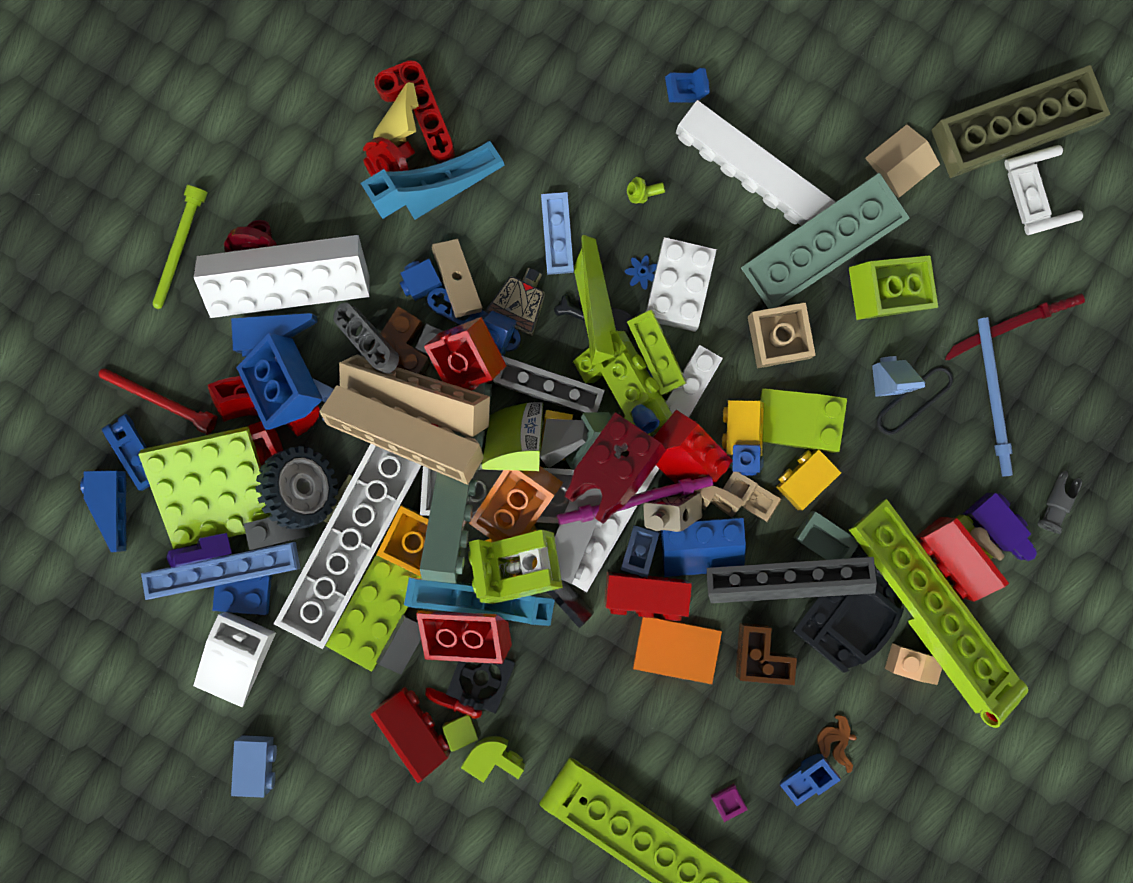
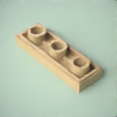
M458 239L432 244V251L455 317L481 312L482 305Z

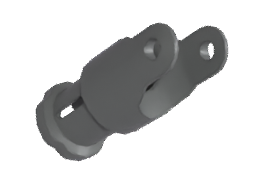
M1065 470L1058 475L1046 503L1048 508L1042 520L1038 521V526L1057 534H1061L1063 520L1066 513H1070L1082 485L1080 478L1075 479L1066 494L1064 484L1067 480L1068 472Z

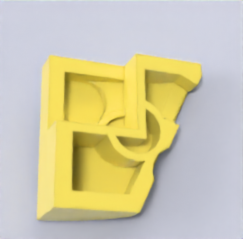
M408 82L376 128L373 138L383 137L399 146L406 142L405 137L416 132L412 110L419 106L414 83Z

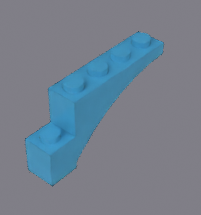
M489 141L462 156L430 167L396 172H386L383 169L361 182V185L382 219L406 205L415 220L505 165Z
M409 577L404 605L412 608L460 613L497 614L505 620L550 626L555 600L534 594L496 604L482 603L480 598L476 597L471 583L456 582L455 584Z

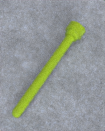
M187 185L184 196H186L185 202L187 203L153 300V306L156 309H160L164 305L197 206L200 207L201 203L205 202L208 192L194 186Z

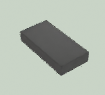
M402 614L376 661L380 666L402 674L421 640L418 621Z

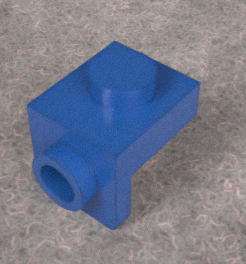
M699 68L693 73H669L665 76L669 102H696L709 94V80L705 68Z
M735 444L733 446V472H740L741 475H756L757 472H761L764 467V456H761V446Z

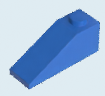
M312 313L231 318L233 351L242 354V357H246L268 333L291 338L318 322L317 317Z
M84 471V477L81 479L80 484L81 491L84 493V500L111 552L126 551V471Z

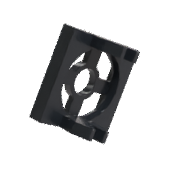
M505 658L503 664L482 663L481 667L472 670L465 667L468 662L458 661L446 695L459 699V702L464 706L470 705L475 710L485 709L496 714L515 662ZM490 664L498 667L501 680L492 677L489 671ZM484 670L487 672L489 680L485 685L475 683L473 676L476 671ZM461 675L470 678L473 684L470 695L462 687ZM487 686L497 688V691L491 696L478 698L482 688Z

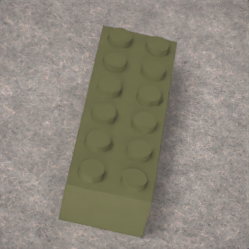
M1089 65L943 119L931 131L949 177L953 178L1096 125L1111 114L1093 69Z

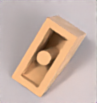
M892 643L885 666L886 670L920 682L938 685L942 667L933 655Z

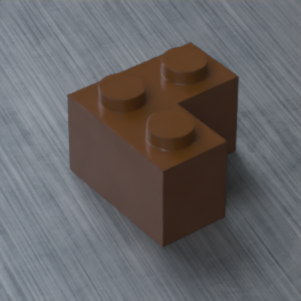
M398 306L380 334L398 353V368L424 375L432 361L411 347L424 324ZM381 354L380 357H382L384 360H386V359L384 358L385 355H384V354Z
M740 622L735 676L740 681L795 685L797 658L788 653L770 652L772 628L764 624Z

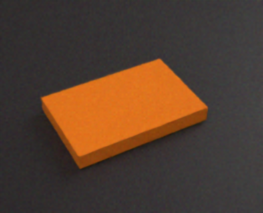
M642 617L633 669L713 684L722 631L659 618Z

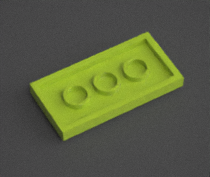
M376 555L325 646L372 672L377 665L378 657L402 614L405 615L409 608L404 605L409 577L421 579L422 577Z

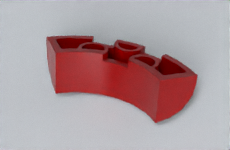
M241 376L222 379L207 385L211 398L224 422L241 416H259ZM318 405L306 417L285 425L294 431L297 436L305 433L314 425L319 417L320 410Z

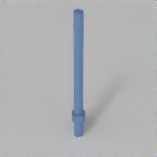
M981 318L977 320L997 445H994L996 456H999L1002 476H1011L1013 471L1010 454L1013 453L1011 443H1008L989 318Z

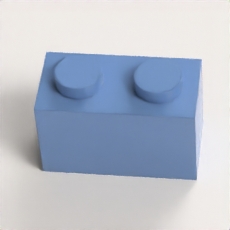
M240 736L234 741L231 796L264 798L274 788L275 772H272V762H275L277 746L273 745V737Z

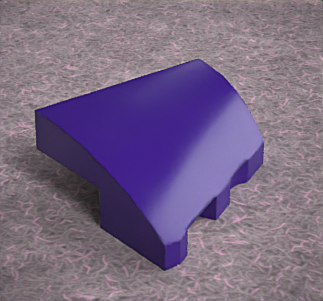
M227 533L199 538L195 546L170 550L167 554L168 564L170 567L176 568L232 554Z

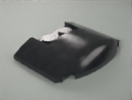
M857 547L850 558H865L869 556ZM876 566V593L816 597L807 610L803 611L792 630L842 673L850 671L848 668L864 664L874 657L889 641L903 614L904 609L901 608L902 601Z

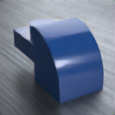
M815 754L803 760L798 769L780 781V786L795 805L798 806L815 793L818 795L822 794L839 782L841 778L822 754Z

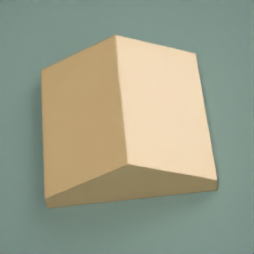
M905 125L865 158L875 171L881 174L889 188L898 198L940 165L928 141L908 125Z

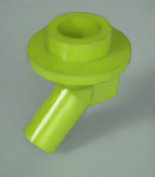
M635 177L627 187L629 200L635 204L645 203L648 197L665 193L663 182L646 186L645 180L640 177Z

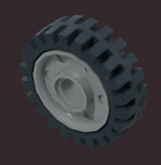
M292 447L272 455L260 467L259 471L261 474L257 475L256 481L261 484L256 486V493H262V496L257 499L259 504L265 503L266 506L262 510L264 513H271L268 518L272 522L278 521L277 525L281 527L287 526L286 529H301L324 521L327 515L332 513L333 509L331 507L335 506L337 499L333 497L338 495V489L333 488V486L338 484L337 478L331 479L330 475L335 472L333 468H326L329 462L327 459L320 460L322 455L319 452L313 453L311 448Z

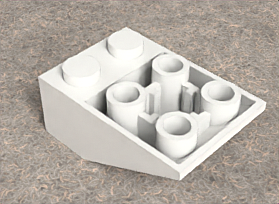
M230 612L218 614L206 641L193 686L243 707L276 632Z

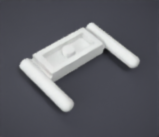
M1060 145L1010 158L1004 162L1005 168L1009 172L1008 178L1022 224H1025L1024 230L1027 235L1080 221L1083 218V213L1080 210L1052 218L1050 216L1052 214L1037 164L1034 163L1061 155L1063 148Z

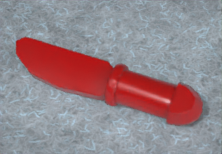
M430 687L426 688L425 696L429 700L453 709V711L469 715L473 719L482 716V710H475L470 705L464 706L459 702V699Z

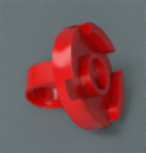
M376 137L367 142L363 147V151H366L367 155L363 161L371 176L383 169L386 172L409 171L406 159L413 155L415 151L409 141L397 147L386 138Z

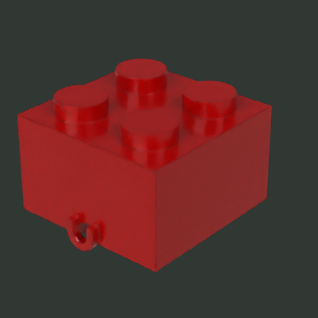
M482 317L440 332L424 345L442 382L471 391L476 389L479 384L493 380L507 366Z

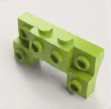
M616 331V333L611 335L615 351L614 357L595 366L591 365L590 349L588 348L573 362L585 383H595L602 376L605 378L625 414L624 418L632 424L634 423L631 411L635 406L642 404L652 410L660 421L659 426L649 433L650 436H653L661 429L672 413L659 392L658 383L648 373L646 362L637 354L625 331Z

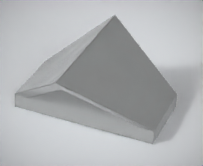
M546 419L540 458L545 466L551 468L586 443L588 428L583 420Z

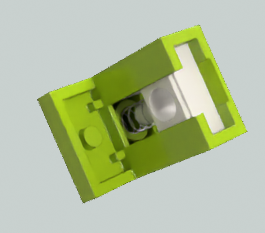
M538 530L495 542L479 539L469 542L470 551L468 558L472 565L474 576L472 586L476 597L480 598L482 603L496 604L563 588L555 537L552 532ZM536 557L537 566L533 569L532 561ZM519 558H520V561H519V560H516L514 563H511V562H510L511 560H515V559H519ZM516 573H522L520 576L512 577Z

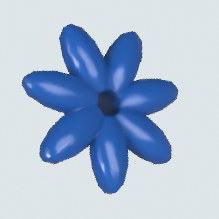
M647 255L644 256L641 264L637 259L632 258L631 262L634 268L625 270L626 274L634 276L631 279L630 285L634 286L640 281L644 290L647 289L648 280L653 282L654 274L652 272L656 270L657 264L648 266L649 257Z

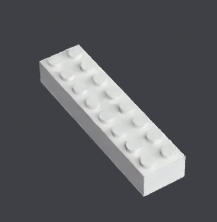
M370 444L274 625L321 649L324 648L422 465Z

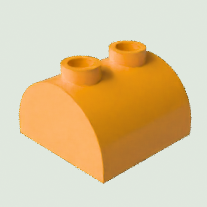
M400 506L376 555L421 577L420 565L429 517L420 515L419 512L405 506Z

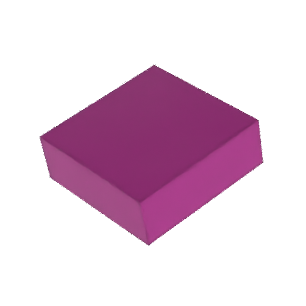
M735 784L711 795L724 822L748 810Z

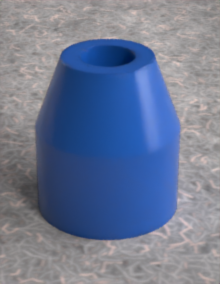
M640 404L632 409L633 423L647 434L653 432L659 426L660 421L649 408Z

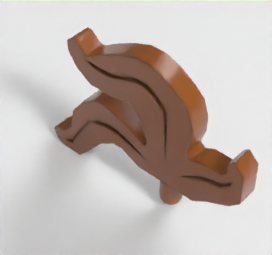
M835 715V719H838V728L825 726L817 735L818 747L826 759L830 754V743L839 741L833 749V757L839 764L846 767L847 773H850L853 769V764L846 757L844 750L848 745L849 739L856 740L857 737L850 734L851 729L846 717Z

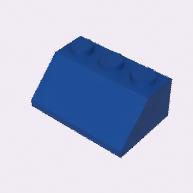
M268 333L236 367L262 424L267 430L306 417L323 400L291 338Z
M743 518L699 520L680 532L660 530L664 577L707 574V568L744 566L746 542Z

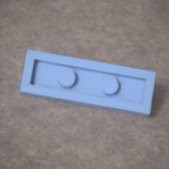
M568 193L541 194L547 275L574 273Z

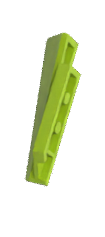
M582 235V249L574 265V273L589 338L591 365L595 366L615 356L611 335L616 333L596 239Z

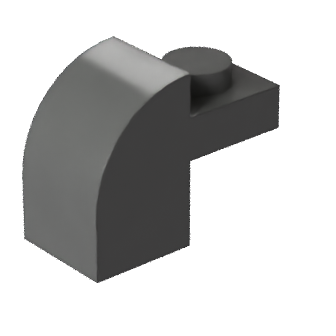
M269 518L244 524L249 550L309 537L308 527L286 529L287 526L281 527L277 525L278 521L272 522Z

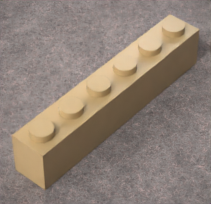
M355 355L339 363L340 387L353 388L366 398H377L388 407H399L412 417H423L440 428L441 426L460 432L463 436L473 437L489 427L490 396L398 367L391 373H383L372 367L366 358L360 355Z
M337 385L319 411L327 425L467 485L483 460L480 444L475 439L468 436L465 438L458 436L451 429L441 426V428L436 427L423 417H412L399 407H388L377 398H366L353 388L345 389Z

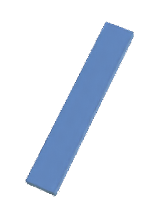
M296 542L204 560L176 568L170 567L141 573L145 600L297 570L300 569Z

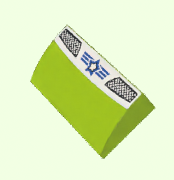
M543 403L514 405L490 415L482 469L539 471Z

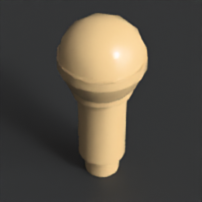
M977 527L971 530L970 535L993 558L1001 561L1005 557L1002 550L990 540L985 529Z

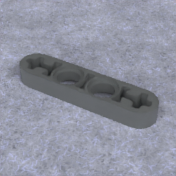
M348 303L340 304L333 315L335 324L372 367L383 373L394 371L399 362V355L359 309ZM362 325V331L356 336L358 327ZM375 339V345L369 351V344ZM381 354H384V355H385L384 358H385L386 360H384L382 357H380V355H381Z

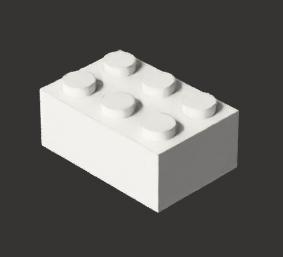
M664 237L646 312L653 310L659 324L695 332L699 327L717 249Z

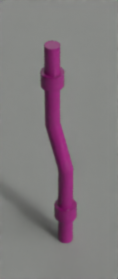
M706 476L693 480L686 478L678 480L677 484L632 495L625 507L619 511L668 496L692 494L694 490L713 486L712 477ZM587 504L579 506L578 510L557 514L559 525L581 521L582 523L592 521L599 511V505L591 506Z

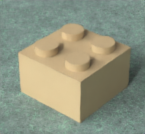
M806 303L755 311L748 316L757 368L807 360L816 356Z

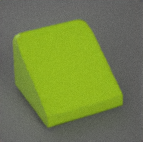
M469 715L446 722L442 726L451 752L478 740Z

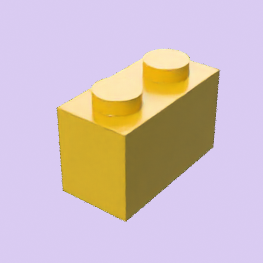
M728 400V407H724L723 421L727 423V433H723L722 447L726 449L727 455H733V446L735 444L760 445L762 456L763 402Z
M807 450L799 457L797 461L800 464L793 471L789 468L778 478L780 483L776 488L797 510H804L841 474L820 450H813L812 452Z

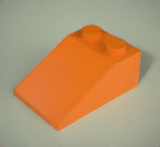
M539 466V471L503 470L469 524L494 542L529 533L564 482L541 466Z

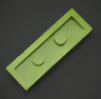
M649 310L627 321L652 377L659 385L660 394L665 395L687 384L654 311Z

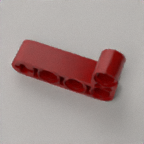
M411 60L378 73L374 83L379 96L385 102H394L408 82L414 83L417 100L420 97L429 98L426 104L418 105L419 107L413 109L433 159L439 164L452 160L455 155L454 146L421 65ZM409 74H419L416 80H407V76ZM394 83V87L391 90L385 91L382 89L384 84ZM430 121L439 122L435 129L426 128L427 123ZM441 139L446 150L444 153L440 152L436 140Z

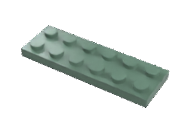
M877 173L743 265L741 269L768 309L777 308L910 218L881 174Z

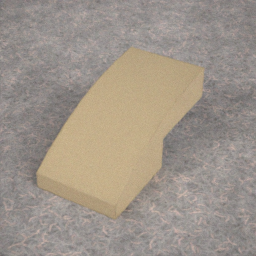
M733 472L723 490L732 493L744 501L741 507L767 523L781 502L779 497L760 487L756 482L741 475L739 472Z
M715 486L694 490L701 492L702 509L705 510L711 502L732 518L744 503L739 497Z

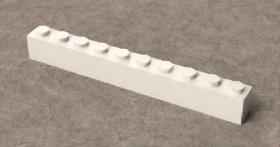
M701 345L696 348L682 372L687 384L671 391L665 401L672 414L675 410H678L687 417L690 416L723 358ZM657 466L654 467L636 494L647 490L659 469ZM637 506L615 512L601 525V528H594L591 537L596 538L590 554L584 553L581 563L585 564L580 579L574 578L573 585L585 592L588 591Z

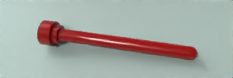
M103 368L99 371L100 378L192 421L197 430L206 435L213 431L217 423L218 417L208 411L197 413L108 369Z

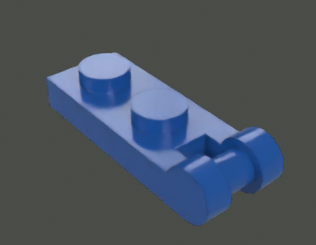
M124 414L118 418V422L115 424H108L103 427L102 432L137 489L143 491L150 484L138 453L141 449H146L147 446L135 429L131 418ZM124 431L127 436L120 439L118 434Z

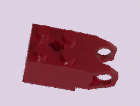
M615 412L574 469L571 484L565 497L574 502L579 496L590 489L601 490L602 501L595 519L604 524L612 514L625 507L632 495L636 494L664 455L666 449L659 441ZM625 450L629 452L627 457L620 456Z

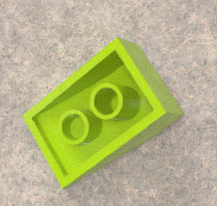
M931 256L870 261L849 267L857 320L938 308Z
M762 389L760 401L764 403V443L820 450L829 453L840 452L847 398Z

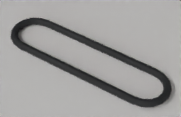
M935 367L922 377L924 381L934 372L944 371L949 377L948 385L897 429L887 431L881 425V418L910 392L902 394L878 415L877 426L879 430L887 435H894L902 430L950 389L953 383L951 372L944 367Z

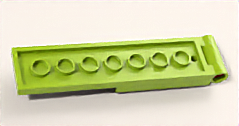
M885 499L879 502L849 531L869 557H874V565L911 613L912 617L908 620L909 624L973 711L980 713L982 720L987 725L993 728L1000 727L1028 693L1027 685L1017 676L889 501Z
M571 757L567 760L539 802V805L548 813L560 819L652 883H753L685 837L676 827ZM585 797L586 800L581 801L580 798Z

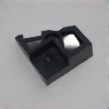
M562 580L563 588L547 591V593L580 628L590 619L594 611L568 582Z

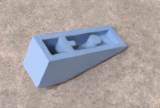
M896 356L880 358L879 363L872 365L876 397L904 394L925 387V381L906 360L897 361Z

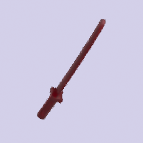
M1080 293L1058 302L1056 301L1051 304L1046 302L1038 305L1036 309L991 327V337L994 338L1039 318L1051 317V314L1060 310L1085 303V298ZM980 333L954 345L945 356V360H950L981 344Z

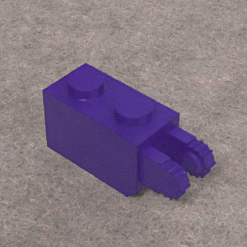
M986 493L963 513L972 519L975 528L981 527L985 529L990 540L1002 551H1010L1020 560L1029 561L1035 559L1037 550L1028 540V537L1031 535L1026 528L1028 524L1020 515L1014 514L1010 510V503L1003 495L999 493Z

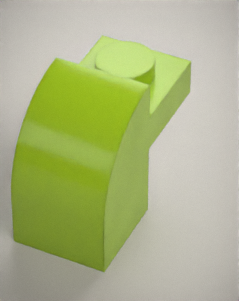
M490 736L481 739L472 747L463 761L461 769L484 783L495 765L519 779L524 771L525 764L522 762L523 758L511 750L508 753L504 751L509 740L498 736Z

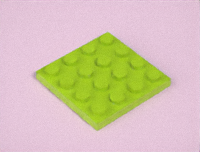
M249 427L141 449L138 453L173 549L195 545L199 538L227 533L228 537L246 534L245 523L268 518L271 514L263 512L262 508L266 505L265 503L259 504L257 499L262 496V493H256V486L261 484L256 481L257 475L261 474L259 471L261 464Z

